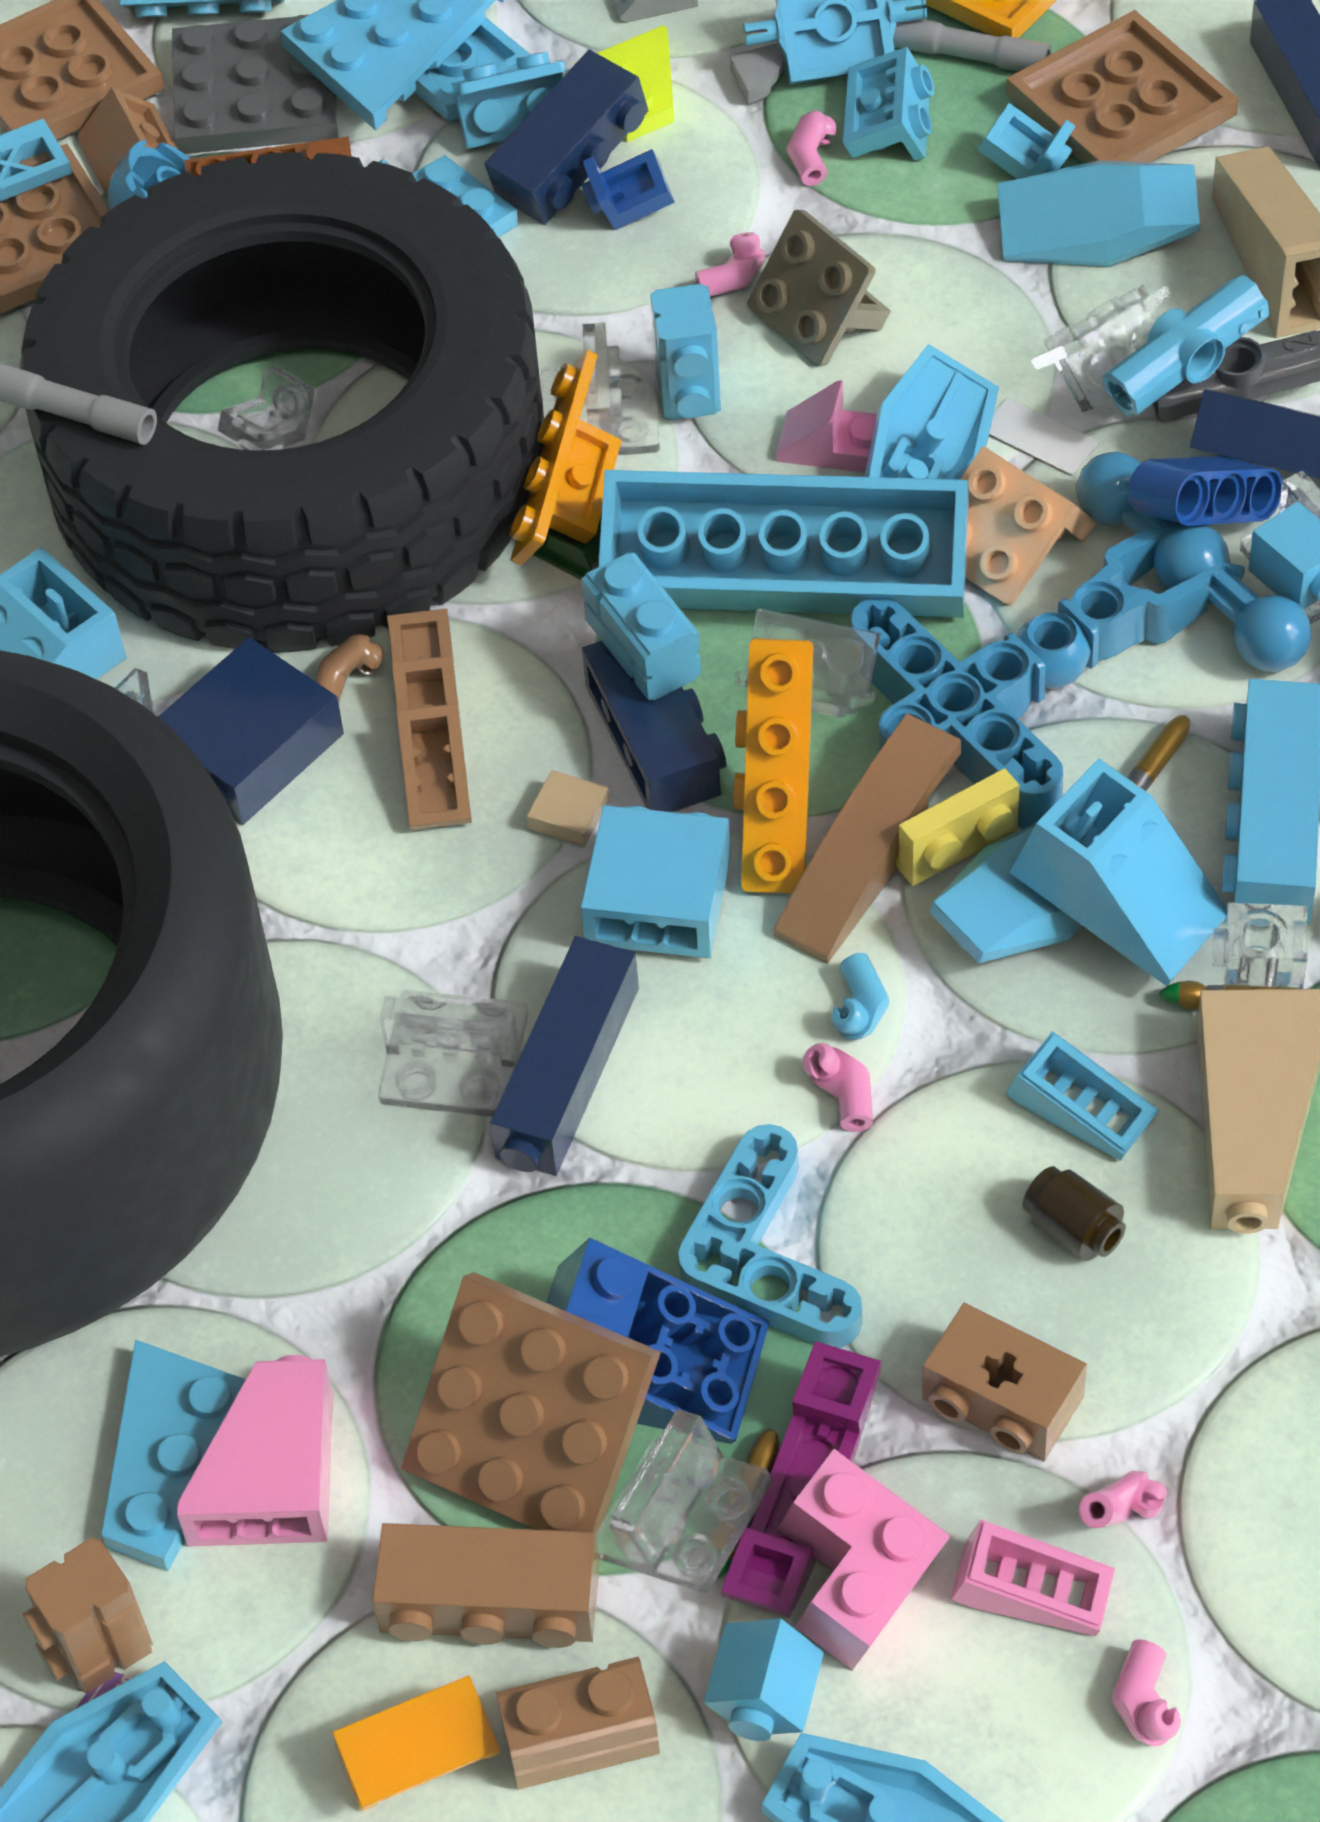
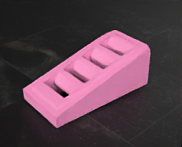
M980 1519L965 1543L951 1600L986 1612L1096 1636L1101 1629L1115 1568ZM987 1560L999 1562L995 1577L983 1573ZM1015 1567L1027 1569L1023 1587L1012 1583ZM1045 1573L1056 1576L1051 1597L1040 1594ZM1073 1580L1085 1582L1080 1607L1067 1603Z

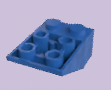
M589 1237L558 1265L546 1303L661 1352L637 1424L728 1444L734 1443L737 1439L770 1322Z

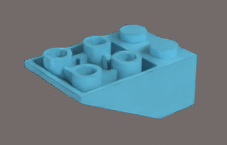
M40 547L0 574L1 651L35 657L77 670L95 679H98L126 659L115 612L44 548Z
M1100 758L1091 765L1036 823L1009 872L1165 986L1171 983L1230 913L1153 797Z

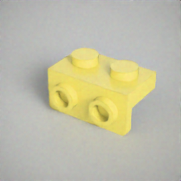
M1004 768L899 824V853L895 857V866L913 887L982 850L985 846L1017 831L1020 785Z

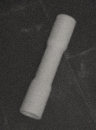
M923 19L896 23L893 37L894 47L896 48L907 47L911 51L931 55L946 54L987 62L999 68L1018 72L1051 55L1052 50L1051 44L1007 35L997 37L946 27L939 22Z
M0 363V401L28 410L38 409L90 425L96 431L142 445L147 444L155 432L157 415L151 408L108 395L97 396L48 381L39 374Z

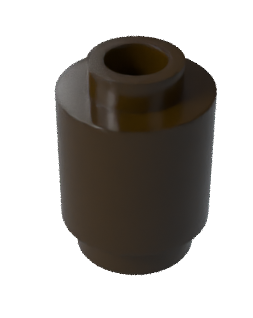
M1055 1166L1044 1169L1032 1181L1023 1198L1022 1207L1025 1212L1031 1215L1032 1225L1083 1261H1090L1098 1255L1101 1257L1108 1256L1115 1250L1124 1236L1126 1225L1122 1222L1124 1207L1073 1170L1061 1171Z

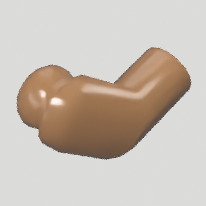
M351 635L321 660L314 681L335 694L339 703L349 674L355 668L364 674L374 673V669H378L384 656L383 648L377 643L370 642L367 635Z

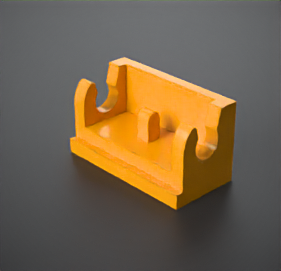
M470 1675L332 1732L336 1750L361 1811L377 1806V1803L481 1759H488L500 1754L499 1745Z

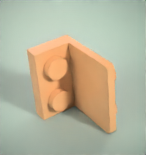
M985 446L981 447L961 477V480H968L969 493L966 579L1008 606L1015 603L1056 540H1060L1065 531L1084 542L1097 523L1074 503Z

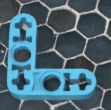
M758 1125L748 1130L739 1141L681 1243L678 1252L681 1280L769 1321V1326L811 1344L817 1341L842 1348L852 1343L861 1331L862 1302L857 1290L839 1278L758 1246L793 1184L799 1169L797 1142L791 1132L777 1125ZM771 1150L779 1152L780 1161L771 1159L762 1172V1184L754 1180L758 1172L757 1156L766 1157ZM737 1198L750 1200L758 1208L757 1213L751 1219L744 1222L729 1221L723 1217L720 1211L726 1202ZM712 1254L720 1256L721 1266L712 1264L706 1272L698 1270L697 1260L706 1262ZM732 1274L739 1277L738 1286H733ZM764 1276L780 1277L789 1286L788 1292L783 1297L773 1301L758 1298L753 1294L751 1288L758 1279ZM803 1290L808 1291V1302L802 1300L800 1311L795 1312L801 1300V1292ZM833 1305L843 1307V1317L835 1315L830 1323L820 1320V1311L828 1312L832 1309Z

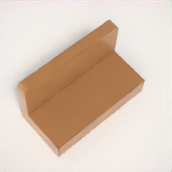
M112 87L78 133V140L107 196L112 172L118 162L137 142L147 140L144 147L153 149L161 142L178 149L153 103Z

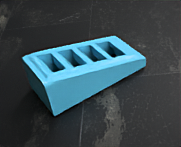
M1053 1031L1017 1074L1006 1092L1008 1097L1025 1109L1120 1161L1159 1111ZM1048 1072L1060 1077L1054 1086L1043 1079ZM1071 1085L1083 1090L1075 1101L1065 1095V1092ZM1095 1097L1106 1103L1096 1117L1085 1110ZM1119 1110L1130 1117L1118 1133H1116L1106 1125Z

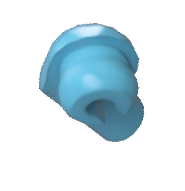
M865 953L852 954L845 958L839 966L851 996L844 998L842 1009L834 1006L831 1012V1021L840 1035L848 1040H859L871 1035L889 1006V996L869 956Z

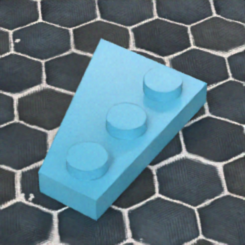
M135 1339L101 1534L107 1549L169 1571L185 1541L177 1516L178 1501L246 1379Z

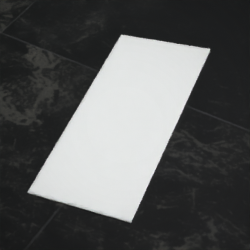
M1009 397L995 410L989 435L1070 475L1076 472L1101 443Z

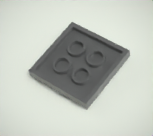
M308 15L172 28L174 140L179 151L184 154L339 138L336 95L283 48L280 30Z

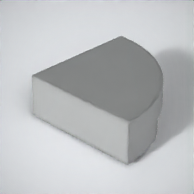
M778 43L730 56V70L748 105L767 97L771 93V87L776 83L780 75L783 74L784 56Z

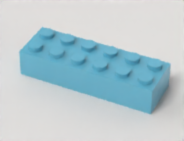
M605 470L599 567L628 552L635 553L679 609L852 614L854 608L863 600L868 598H888L898 602L912 616L964 618L969 507L968 480Z

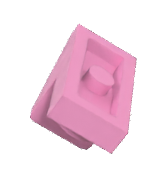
M836 381L787 411L776 452V462L865 472L877 414L844 410L843 381Z

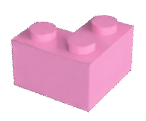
M835 1449L832 1450L795 1499L778 1527V1530L795 1543L813 1548V1556L833 1570V1573L804 1611L795 1628L853 1671L950 1538L948 1533Z

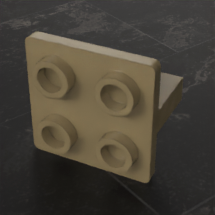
M805 210L793 211L747 301V306L816 365L828 364L844 332L853 333L856 329L881 330L891 312L889 308L867 291L876 273L875 267Z

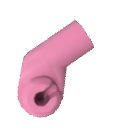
M811 111L801 116L786 146L790 160L802 182L807 186L818 185L826 178L827 169L817 152V148L819 145L825 146L831 142L826 134L836 135L835 121L830 116L823 115L821 111Z
M744 232L734 235L730 240L733 254L728 258L726 264L695 271L696 284L708 286L710 297L743 289L750 285L765 261V250L760 249V239L754 232Z
M817 1043L811 1046L803 1056L802 1064L804 1071L818 1087L839 1100L840 1126L850 1132H862L871 1128L873 1125L870 1074L867 1068L849 1054L826 1043Z
M1130 1471L1103 1489L1085 1495L1079 1505L1080 1518L1086 1525L1092 1528L1120 1524L1127 1520L1133 1511L1146 1519H1151L1160 1512L1166 1499L1167 1491L1162 1483L1148 1479L1147 1472Z
M1138 1639L1134 1640L1131 1644L1113 1691L1112 1701L1125 1725L1136 1740L1150 1746H1161L1176 1736L1181 1725L1180 1713L1177 1707L1168 1710L1166 1700L1161 1699L1154 1689L1166 1658V1652L1153 1642Z

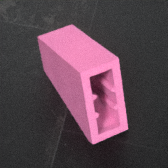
M287 1355L276 1361L255 1362L178 1501L177 1516L188 1547L327 1542L333 1389L325 1359L312 1360L302 1355Z

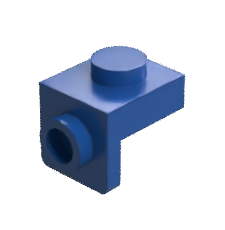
M653 149L604 172L601 171L593 156L583 161L589 181L581 184L587 202L595 215L603 211L615 230L675 203L660 161Z

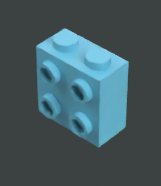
M603 805L581 905L584 938L622 949L711 958L731 857L729 818L712 817L700 812L683 814L649 810L641 806L617 807Z

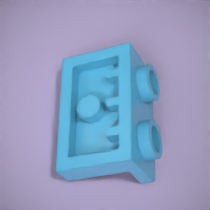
M907 47L848 67L843 145L852 158L875 150H882L889 145L901 141L915 161L926 158L927 136L932 133L929 101L930 97L934 95V83L925 65L919 66Z
M548 51L518 57L516 58L518 68L497 73L495 63L464 69L465 80L451 84L465 147L470 149L505 141L563 78L562 72H566L564 60L550 61Z

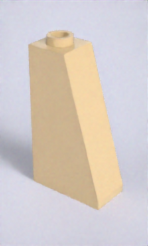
M1270 146L1216 157L1212 199L1248 278L1257 284L1259 291L1268 301L1269 316L1267 319L1275 337L1280 338L1320 329V212Z
M1320 989L1200 990L1196 1031L1210 1229H1230L1241 1234L1256 1233L1264 1229H1278L1320 1070Z

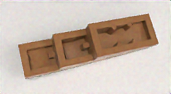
M446 608L389 615L387 619L397 705L396 713L410 831L472 823L448 610Z
M906 713L862 776L805 869L773 929L775 937L827 964L830 962L895 873V857L899 853V824L928 809L929 796L961 754V739Z

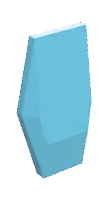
M1099 160L997 183L1004 261L1110 267L1200 231L1194 164Z
M928 344L878 408L864 477L961 479L981 447H986L999 387Z
M1036 823L985 846L933 901L929 913L949 932L958 945L966 950L978 963L1068 941L1083 927L1009 873Z
M163 1661L52 1721L0 1789V1822H149L223 1722L191 1687Z
M806 1733L799 1735L760 1809L773 1822H1004L926 1760Z

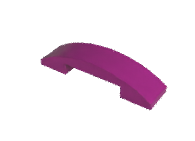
M814 1342L792 1400L793 1415L752 1525L750 1528H744L721 1590L722 1597L781 1616L791 1617L810 1578L817 1558L813 1556V1548L795 1543L778 1530V1527L795 1499L833 1449L837 1450L851 1462L854 1461L881 1370L880 1360L821 1342Z

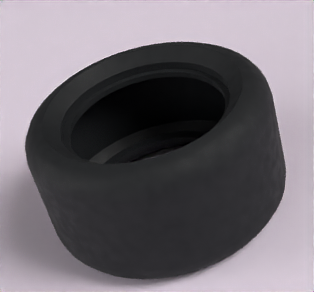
M0 650V897L38 903L63 911L89 924L117 945L115 958L102 987L75 1026L52 1049L32 1065L0 1084V1356L28 1350L71 1334L114 1312L149 1289L171 1271L214 1228L242 1188L258 1158L271 1124L280 1081L283 1030L280 998L241 834L226 800L199 758L171 727L144 705L116 688L71 668L28 655Z

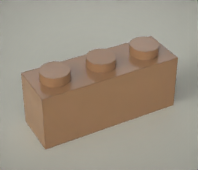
M382 1523L372 1600L379 1630L381 1633H390L392 1636L406 1641H423L429 1639L431 1635L461 1636L466 1641L483 1645L498 1643L503 1638L533 1639L537 1644L551 1648L568 1647L574 1644L575 1641L593 1642L600 1566L596 1533Z

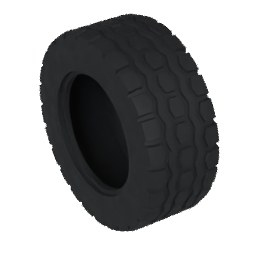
M303 152L262 154L258 156L256 163L248 164L245 157L220 161L202 166L201 175L196 177L187 171L165 179L148 188L147 198L144 199L134 195L123 201L100 218L99 228L89 226L73 241L63 253L61 264H54L37 293L35 305L32 306L26 323L21 349L20 369L39 374L51 382L97 396L108 395L151 408L156 412L157 424L151 440L147 444L142 445L96 431L90 425L38 409H25L58 529L65 543L72 550L73 556L87 574L127 610L146 621L153 619L160 628L195 641H199L207 635L212 645L232 649L237 648L250 637L259 644L267 642L270 651L316 649L319 639H327L332 647L340 645L351 635L361 634L373 637L375 636V626L382 624L389 630L387 616L430 611L431 600L443 605L476 580L478 571H486L510 543L512 538L509 536L514 518L520 508L527 503L529 491L525 490L523 485L530 466L537 457H540L543 444L537 441V436L544 420L533 310L528 290L524 285V279L516 262L501 239L498 238L490 225L468 204L462 205L457 196L425 178L416 181L412 172L393 165L372 161L364 167L359 157L329 153H316L312 160H305ZM319 349L351 353L379 362L409 380L399 394L370 419L340 435L300 447L280 450H241L221 447L185 435L167 424L170 416L181 402L208 379L241 362L276 352Z

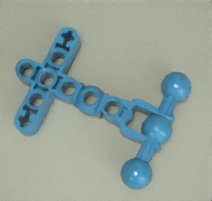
M1115 451L1097 455L1088 461L1081 469L1075 486L1076 495L1082 510L1094 521L1106 526L1126 524L1136 535L1107 549L1104 556V567L1095 576L1081 584L1075 590L1071 600L1064 598L1059 601L1058 613L1047 612L1034 616L1023 624L1018 630L1017 635L1011 632L1004 637V641L990 643L959 662L898 602L888 598H868L861 601L854 608L851 615L853 662L858 670L893 704L881 715L879 720V751L906 713L961 739V754L954 765L973 784L1004 768L1020 785L1018 827L1024 829L1037 823L1063 796L1062 763L1019 720L1028 711L1032 701L1039 703L1045 699V688L1058 689L1069 685L1078 679L1086 666L1091 669L1098 665V660H1107L1144 640L1154 644L1167 642L1207 611L1208 601L1213 603L1235 624L1233 634L1236 649L1246 663L1261 671L1280 672L1295 666L1306 654L1312 639L1309 618L1303 608L1296 602L1277 595L1260 598L1241 581L1244 576L1245 567L1230 562L1228 546L1221 534L1207 525L1186 526L1134 511L1128 499V486L1132 474L1141 462L1128 454ZM1152 568H1155L1158 579L1167 590L1156 594L1147 588L1140 589L1130 585Z

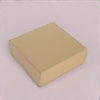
M551 770L526 816L528 829L585 847L601 818L603 805H608L610 801L609 787Z

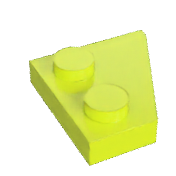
M665 25L597 53L635 74L640 79L649 111L644 116L641 125L634 132L628 133L624 138L627 142L674 122L668 29Z

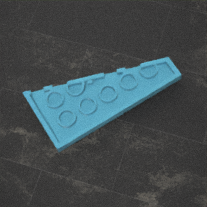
M336 0L280 30L284 49L376 131L387 120L386 111L397 99L405 102L416 91L415 81L427 69H438L486 20L485 11L496 0Z

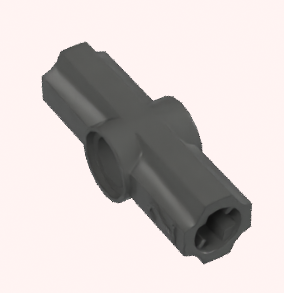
M1320 330L1264 344H1259L1251 338L1240 337L1225 349L1222 363L1208 379L1201 383H1191L1185 379L1155 401L1152 407L1157 420L1162 422L1198 413L1204 389H1212L1264 402L1268 394L1319 382Z

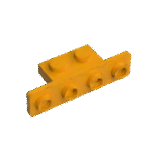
M588 349L582 353L573 365L568 363L562 365L551 387V395L557 397L555 406L546 415L539 429L537 441L543 444L540 457L534 460L527 472L523 488L529 491L527 503L518 511L509 536L516 540L510 561L520 566L543 545L549 527L584 544H587L597 532L602 514L605 470H614L622 440L580 420L598 354Z
M754 638L749 643L747 710H737L735 729L736 748H746L745 773L735 772L733 790L734 810H744L741 888L746 892L793 894L806 869L814 645L810 640Z

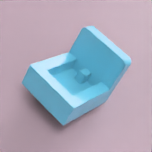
M1008 103L977 150L1016 179L1041 174L1044 171L1059 170L1072 151L1065 142L1075 128V125L1066 119L1053 135L1012 104Z

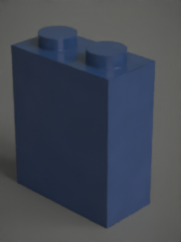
M250 637L243 641L158 716L196 754L226 800L234 820L241 825L249 821L344 734L337 696Z

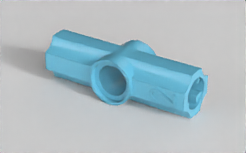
M1242 274L1238 278H1232L1187 313L1180 308L1168 310L1151 327L1147 343L1102 376L1104 390L1110 395L1116 408L1130 417L1133 414L1138 415L1185 379L1191 383H1201L1217 370L1222 363L1225 349L1269 316L1268 301L1259 291L1257 284Z

